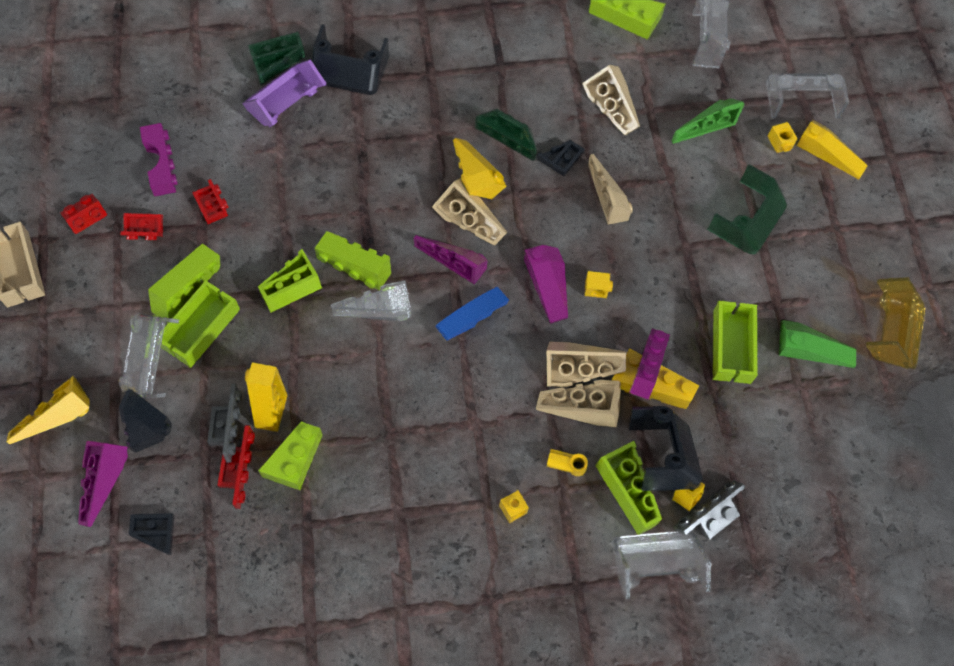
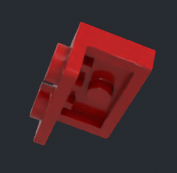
M211 179L208 180L209 186L192 192L207 224L227 217L226 209L229 208L225 198L221 199L219 196L222 193L218 184L214 185Z
M93 194L83 196L79 202L66 206L60 212L75 234L107 216L106 211Z
M124 213V229L120 231V235L126 236V239L138 240V236H145V240H157V237H163V215Z

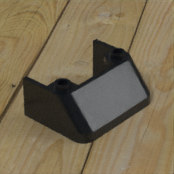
M321 24L314 43L312 63L327 83L325 86L373 95L379 89L389 59L388 38L384 39L380 51L370 50L365 53L363 59L331 53V43L327 40L325 25Z
M667 406L632 407L629 431L668 429L674 452L665 457V467L645 468L641 490L662 491L698 488L701 485L703 476L689 425Z

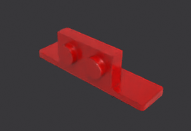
M245 425L242 447H236L235 455H232V461L226 462L224 455H222L217 486L219 488L235 489L233 506L236 509H240L241 503L245 502L246 493L243 489L244 483L248 482L249 472L246 471L247 463H251L252 458L250 444H253L255 439V432H252L250 425Z

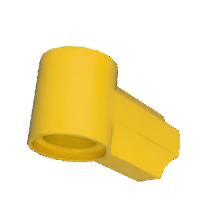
M553 449L550 450L547 467L570 472L574 476L585 474L588 465L587 458L582 454L574 455ZM581 462L584 467L577 469L573 466V463Z

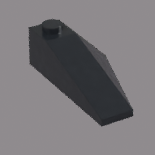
M128 388L119 405L121 421L126 423L124 435H127L129 438L126 441V445L132 452L137 453L162 442L165 436H168L171 432L172 423L162 412L135 391Z

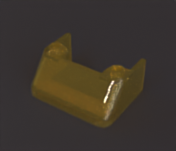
M909 277L877 279V283L883 291V296L880 297V306L883 307L886 315L881 341L866 342V347L878 361L905 369H915L925 317L924 302Z

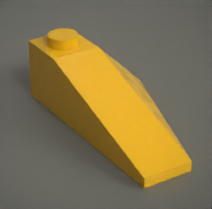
M814 120L810 122L797 144L798 147L857 179H860L868 166L829 128Z
M458 138L453 139L456 155L460 158L458 165L463 170L461 178L468 194L493 199L506 187L503 175L468 141Z
M72 376L52 392L54 396L51 400L40 403L33 416L27 415L8 433L6 442L12 444L73 421L78 416H84L89 410L90 400L77 379Z

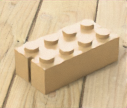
M21 222L3 227L4 231L11 238L10 240L0 229V300L7 308L23 303L25 298L29 301L45 296L29 232Z

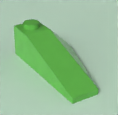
M731 98L719 100L676 130L672 143H678L735 125L744 107L743 101Z
M781 320L779 356L852 368L856 367L855 348L802 323Z

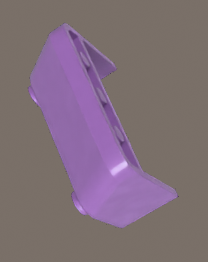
M307 60L295 64L242 104L263 126L271 127L278 122L277 118L280 113L303 96L308 95L311 97L317 92L316 89L318 87L325 86L327 83L312 61Z

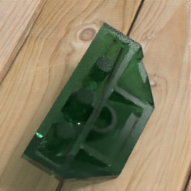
M498 109L476 116V129L534 162L537 148L532 129L528 125L521 123L511 115H507Z

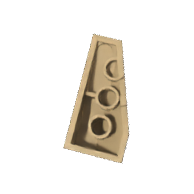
M609 65L582 83L589 99L611 119V122L624 135L640 127L626 81L618 66Z
M594 154L590 155L588 166L607 224L629 221L630 215L633 212L632 204L628 203L626 195Z
M462 178L454 181L432 206L444 220L453 222L460 226L461 229L474 233L475 236L494 246L507 233L482 199L468 194Z
M549 342L547 347V386L568 387L574 383L587 382L600 376L606 377L626 371V351L570 342Z
M597 380L594 381V384L584 386L583 384H577L576 387L569 389L562 387L541 391L536 410L597 426L617 427L620 413L621 383L620 381Z

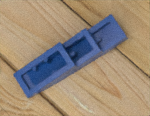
M497 286L465 304L436 324L435 327L448 341L475 327L477 322L491 316L494 310L506 305L509 299Z

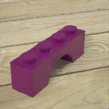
M162 123L140 127L141 138L146 151L160 156L157 165L148 171L149 184L154 196L175 193V185L178 184L176 174H173L175 164L173 159H170V155L173 153L171 145L167 143V140H170L168 130H164Z
M651 329L629 393L649 400L656 384L670 334L664 333L661 330Z

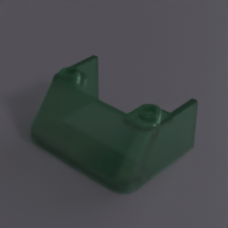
M748 164L740 182L766 196V199L752 219L745 215H738L731 222L716 213L707 230L748 254H756L787 208V202L777 181L773 177Z

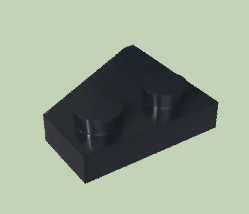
M569 140L560 146L552 147L548 152L538 153L536 159L564 177L584 154L585 149Z
M173 513L131 514L129 536L167 555H171L175 515Z

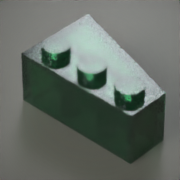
M299 32L248 45L260 85L305 57L304 46Z

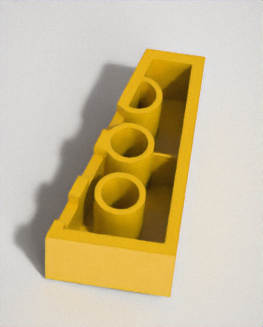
M630 348L626 353V371L615 374L611 380L620 381V390H624L625 393L630 392L642 358L641 354ZM661 365L656 384L649 399L660 400L661 403L687 409L699 385Z
M252 363L250 369L246 371L245 381L247 382L254 426L258 429L278 432L288 396L277 367Z

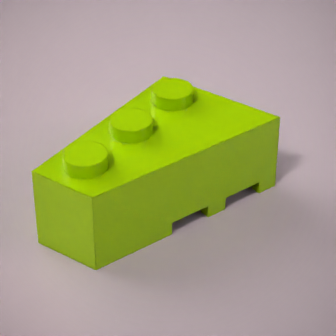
M301 249L292 261L288 260L285 263V267L278 273L275 271L258 288L271 313L321 289L322 286L318 274L303 249Z
M301 422L259 469L262 478L300 490L323 436L321 429Z

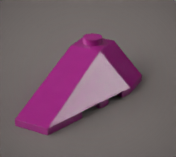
M417 235L414 237V247L474 285L487 269L488 260L480 253Z
M540 245L525 250L524 263L550 324L567 319L565 263L559 249Z
M92 441L86 442L82 461V468H86L85 479L81 480L84 495L80 499L79 525L86 527L93 525L124 467V463L128 458V447Z

